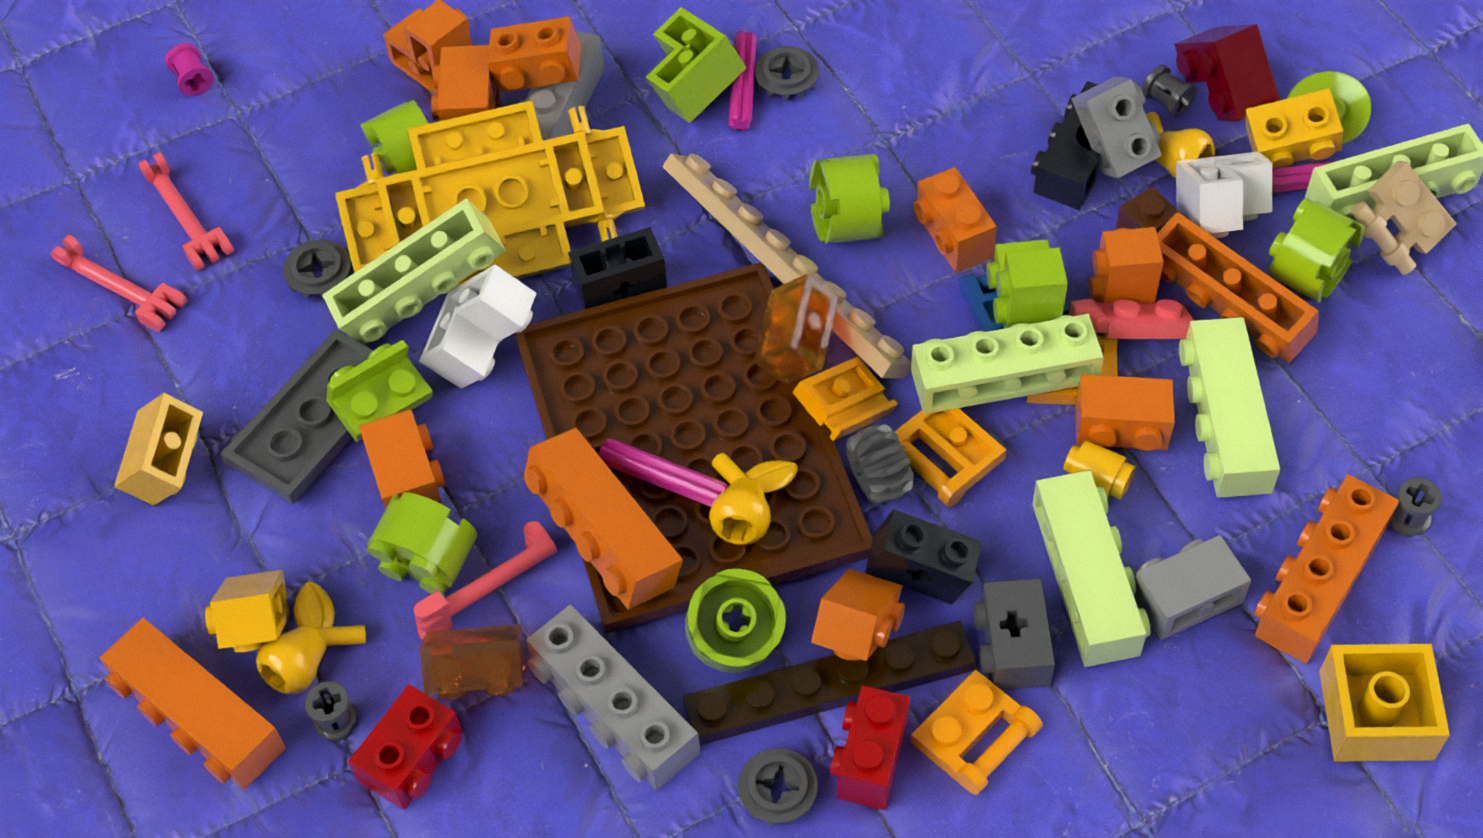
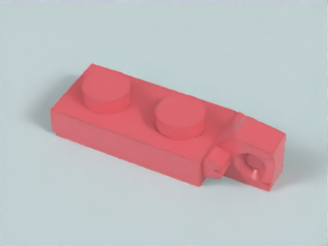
M1091 298L1071 301L1069 310L1070 316L1089 314L1095 333H1104L1107 339H1186L1190 321H1194L1183 303L1168 299L1159 300L1156 303H1137L1127 299H1119L1114 301V303H1097Z

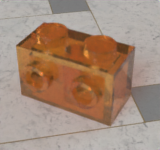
M808 273L771 290L754 363L785 385L822 370L839 296Z
M522 624L428 631L419 647L424 693L426 695L438 694L440 699H457L467 695V691L486 690V693L489 695H505L516 690L515 687L523 686L527 667Z

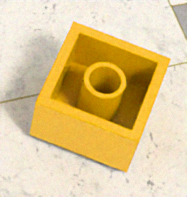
M1432 644L1331 645L1319 673L1334 762L1435 761L1450 734Z

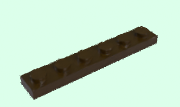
M961 621L890 639L884 648L878 646L867 661L861 659L857 661L846 660L834 654L683 695L689 723L698 732L699 744L704 745L847 706L849 701L857 703L862 685L894 693L974 671L976 660Z

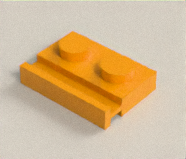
M858 356L800 381L792 392L820 426L826 424L832 433L829 437L832 441L838 440L890 415L898 405L895 399L889 401L883 394L885 388Z

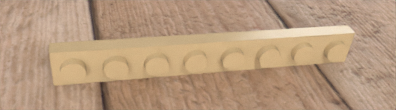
M672 153L669 155L662 167L881 378L905 379L911 370V361L903 355L904 348L900 343L889 336L882 335L874 327L875 321L869 314L849 304L845 300L846 293L836 284L825 281L817 273L818 267L813 261L803 255H798L789 247L791 241L781 232L770 229L762 221L764 216L759 210L743 203L735 196L737 190L730 183L716 178L709 171L711 166L706 160L692 153L689 156Z

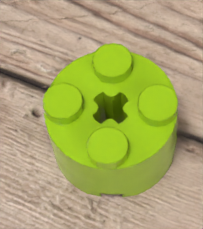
M411 99L360 124L370 145L378 144L377 147L371 150L373 153L379 154L382 171H386L387 174L393 172L392 175L417 170L407 129L429 123L414 100Z
M876 154L824 158L823 160L813 161L810 170L809 190L816 189V203H810L814 228L821 242L825 241V244H834L882 237V213L889 212L890 198L887 188H880L878 179L880 167Z
M1305 198L1294 213L1293 221L1295 223L1288 234L1280 232L1269 250V255L1274 257L1268 269V273L1271 274L1273 279L1320 303L1322 296L1327 298L1347 272L1353 261L1349 258L1350 246L1352 244L1359 248L1365 233V226L1318 201L1313 202Z
M403 492L399 499L396 493L392 496L367 543V552L381 561L378 570L387 577L403 581L406 575L419 580V586L425 591L433 594L439 590L444 596L447 589L451 588L477 539V532L464 518L460 525L447 518L451 509L432 499L410 492Z
M746 569L724 570L704 581L691 598L685 619L688 643L693 654L715 670L726 673L749 671L760 666L779 644L786 623L785 607L775 589L760 574ZM731 611L739 612L740 621L747 623V626H741L738 632L730 631L729 623L722 621V618L726 619L730 616Z

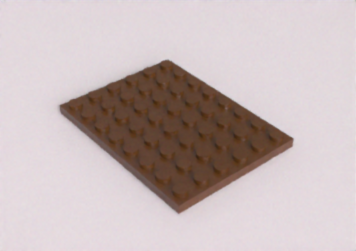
M762 262L531 323L522 332L514 333L546 440L577 428L598 455L605 440L614 439L725 482L728 486L730 484L712 466L713 459L720 453H725L744 473L762 462L772 460L794 462L798 467L796 476L788 485L777 491L764 493L770 508L771 522L766 534L757 542L749 545H735L718 537L710 523V506L608 467L683 561L675 588L628 610L617 596L609 593L604 585L602 576L593 564L583 559L605 634L687 611L691 598L698 587L708 578L727 569L753 571L763 576L773 586L869 557L873 539L836 445L829 437L831 432L826 424L820 426L792 393L800 381L809 377L765 265Z

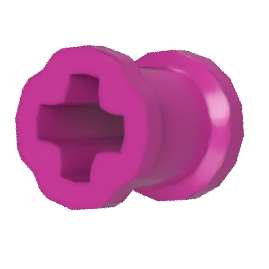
M182 43L167 52L165 64L169 70L177 75V85L183 94L187 96L200 95L211 87L213 75L209 68L200 62L201 54L199 50L191 43Z

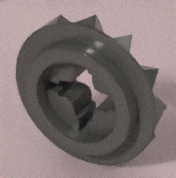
M784 46L769 50L759 58L755 66V77L758 88L766 89L770 98L779 94L786 101L790 95L795 94L802 98L805 90H814L816 80L819 78V67L816 59L807 51L797 47ZM786 66H789V71H791V76L788 80L782 79Z
M313 240L296 247L287 256L283 265V275L292 293L300 292L306 299L315 294H319L323 298L322 294L350 276L352 263L348 252L340 244L330 240ZM315 261H318L319 265H322L323 275L318 278L314 276Z
M773 748L759 752L749 759L741 770L738 780L740 803H743L751 818L756 817L763 820L770 827L776 823L792 825L797 818L804 814H809L811 806L818 795L816 772L810 762L795 751ZM782 771L785 787L791 789V792H783L777 803H773L771 790L764 787L765 785H774L776 778H779V773Z

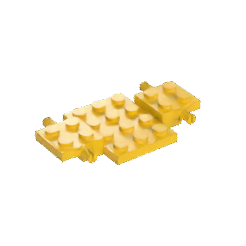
M531 100L408 128L417 170L384 177L379 159L380 156L378 153H372L374 170H372L369 156L361 157L367 181L356 188L335 193L354 273L466 198L489 218L506 251L496 257L491 265L482 270L475 271L460 281L457 286L493 265H497L516 279L570 267L568 252L571 250L565 228L581 224H597L601 241L609 240L607 231H609L610 239L618 237L614 220L621 215L645 209L625 126L609 130L590 129L585 106H578L581 123H579L575 107L568 110L573 134L542 140L533 101Z

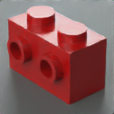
M408 684L348 760L357 782L402 810H405L413 798L418 799L427 790L432 779V773L443 759H449L459 747L463 732L455 711Z
M862 685L857 703L848 702L842 730L849 731L845 747L836 745L830 767V775L837 776V799L886 810L908 725L910 696Z

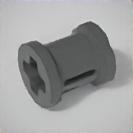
M1159 65L1146 78L1142 89L1143 95L1147 99L1155 98L1168 108L1170 115L1179 117L1193 103L1197 94V87L1191 83L1184 84L1170 74L1171 70L1167 66Z
M1421 477L1407 479L1401 484L1397 494V499L1400 501L1390 521L1393 530L1407 537L1422 535L1428 530L1432 520L1431 515L1439 509L1442 500L1441 492L1433 482ZM1423 491L1424 495L1421 501L1416 500L1419 492ZM1408 514L1413 515L1410 523L1406 524L1405 520Z
M327 681L315 685L307 693L305 709L313 720V726L317 734L331 742L342 741L349 737L357 726L358 721L357 713L350 704L349 695L345 688L339 683ZM328 694L331 700L326 701L324 695ZM336 722L339 728L334 729L332 723Z

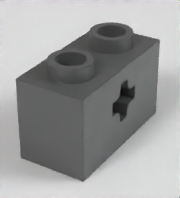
M1041 579L983 583L981 601H974L973 605L976 630H984L986 644H980L979 647L982 674L990 673L991 682L1001 690L1050 687L1055 663Z

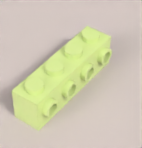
M1468 123L1313 168L1305 198L1313 202L1318 201L1358 222L1351 214L1352 208L1363 201L1371 209L1377 204L1368 193V190L1397 161L1407 162L1436 199L1454 193L1463 194L1477 187L1483 172V144Z
M466 198L322 294L338 328L359 343L365 345L368 342L383 337L389 328L404 318H409L419 313L425 304L440 294H445L455 289L460 281L475 271L482 270L491 265L495 258L504 253L506 249L489 218Z
M1089 314L1078 316L1064 315L1050 321L1033 324L1019 323L1010 328L988 332L975 331L966 336L943 340L930 339L921 344L912 345L911 372L923 414L1078 387L1081 374H1101L1104 356Z
M1244 317L1190 321L1186 339H1181L1179 343V356L1181 365L1188 366L1190 376L1187 380L1189 402L1196 403L1198 409L1195 419L1196 436L1198 441H1204L1207 453L1204 454L1205 477L1208 481L1213 480L1217 498L1272 494L1280 472V466Z
M1091 470L1036 480L1032 505L1084 667L1141 656L1145 639L1150 636V623L1145 609H1138L1134 599L1136 583L1133 572L1129 566H1123L1119 555L1122 552L1121 537L1117 527H1110L1106 516L1108 513V501L1104 488L1102 486L1096 487Z

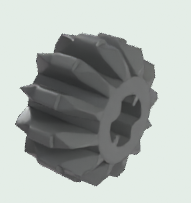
M873 425L857 431L855 435L847 438L846 455L850 462L849 468L852 470L855 482L859 484L862 494L867 496L870 502L873 504L891 502L912 490L914 473L909 464L911 460L907 457L905 446H902L898 434L892 431L888 425Z

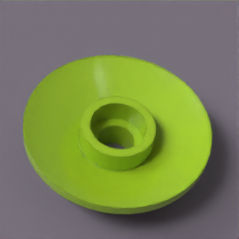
M1334 71L1319 72L1302 79L1291 90L1288 98L1330 88L1343 129L1342 145L1351 142L1364 131L1371 115V100L1367 90L1358 80L1347 74Z

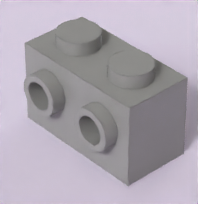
M1114 76L1071 98L1092 151L1101 154L1099 169L1103 175L1119 178L1162 156L1157 144L1160 142L1158 130L1153 122L1147 119L1142 106L1145 103L1143 92L1139 85L1132 81L1131 78Z
M1218 535L1205 542L1202 539L1194 540L1184 546L1176 555L1164 560L1162 558H1154L1143 564L1136 574V593L1133 596L1138 606L1145 609L1149 623L1160 640H1163L1244 603L1251 579L1221 535Z

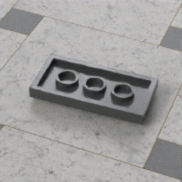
M335 329L220 453L224 463L293 505L353 438L326 401L327 384L331 376L347 365L355 367L366 361L374 350Z

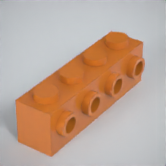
M1176 212L1157 233L1164 261L1160 279L1167 283L1176 282L1185 289V293L1191 301L1202 308L1208 305L1220 314V319L1244 317L1248 335L1255 339L1257 347L1271 358L1278 356L1290 364L1317 334L1319 311L1179 212Z
M577 428L529 447L526 468L524 470V479L527 487L533 494L539 495L550 509V514L556 525L564 528L575 541L581 557L585 561H590L600 573L604 585L610 594L617 596L625 607L630 610L675 588L683 559Z
M1347 474L1338 490L1330 486L1317 511L1323 514L1318 523L1309 520L1296 545L1302 548L1297 558L1288 555L1279 569L1275 580L1281 582L1276 593L1274 594L1267 590L1261 598L1254 612V616L1260 618L1254 636L1307 664L1387 529L1400 500Z
M143 617L99 657L109 672V675L104 679L106 683L123 699H126L130 694L140 702L137 709L154 726L158 727L164 722L170 727L173 732L169 736L185 753L191 755L198 751L207 760L203 763L204 767L222 784H225L230 779L244 791L286 749L277 729Z

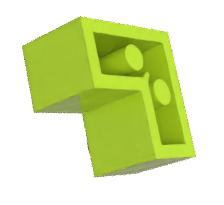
M680 7L653 33V36L667 56L646 76V79L666 107L690 124L747 67L726 35Z
M1048 239L995 244L994 262L987 263V282L989 289L996 288L998 298H994L993 301L996 324H1003L1005 329L1019 323L1033 324L1054 320L1057 317L1063 316L1068 282L1060 247L1050 248Z

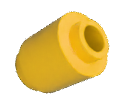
M1085 440L1081 447L1072 446L1063 466V470L1069 472V474L1091 470L1096 487L1102 486L1108 500L1111 496L1122 500L1136 469V466L1127 463V457L1088 440Z

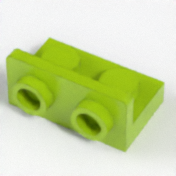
M404 340L392 346L389 343L379 346L370 353L366 361L355 367L347 365L336 371L327 384L326 401L356 442L363 439L359 425L409 409L412 410L432 398V389L408 358L409 347Z

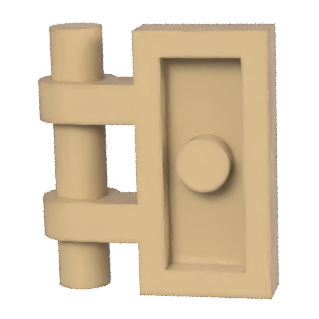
M1397 161L1368 190V193L1377 202L1372 209L1363 201L1356 204L1351 210V214L1355 219L1365 226L1364 237L1372 238L1381 249L1380 256L1389 266H1395L1402 275L1410 273L1416 267V263L1409 256L1412 246L1417 252L1427 254L1457 224L1410 165L1404 161ZM1389 218L1400 230L1395 236L1386 228Z

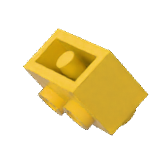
M1330 88L1246 109V131L1252 152L1262 153L1272 162V168L1291 166L1294 162L1310 158L1322 160L1331 157L1335 152L1342 151L1343 129Z
M162 393L139 409L136 413L114 487L153 506L170 495H176L186 479V470L192 449L197 440V432L203 412L166 393Z
M283 570L225 578L210 601V606L205 608L207 630L210 635L216 634L218 649L233 647L234 652H249L261 648L263 642L278 640L290 616Z

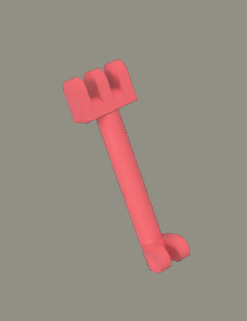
M161 152L152 155L155 163L150 166L145 159L138 162L142 174L148 182L156 187L192 241L182 245V248L197 272L205 268L200 255L205 253L213 264L220 260L214 248L220 246L226 256L235 252L232 244L220 227L206 232L170 180V169Z
M68 234L62 240L64 249L56 246L50 252L53 260L139 305L140 307L135 311L138 321L157 332H160L166 326L165 322L158 315L171 320L177 314L175 308L169 303L182 308L188 302L184 294L163 282L151 293L83 257V248L72 235Z
M536 521L528 522L524 526L526 550L446 598L438 590L416 603L413 610L420 639L431 641L453 628L451 616L557 553L554 542L543 526Z

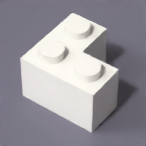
M1260 152L1176 161L1177 210L1181 215L1214 238L1225 237L1229 235V231L1243 230V221L1256 219L1258 214L1272 212V162Z
M497 265L489 267L447 293L419 362L460 389L478 380H484L494 367L495 359L492 357L497 345L511 334L522 332L530 323L533 312L530 309L537 293Z

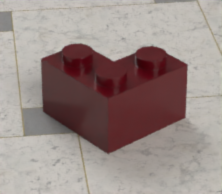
M1257 24L1213 27L1174 44L1177 52L1176 64L1185 81L1207 83L1210 93L1208 96L1209 105L1216 114L1217 120L1239 121L1246 118V109L1280 101Z

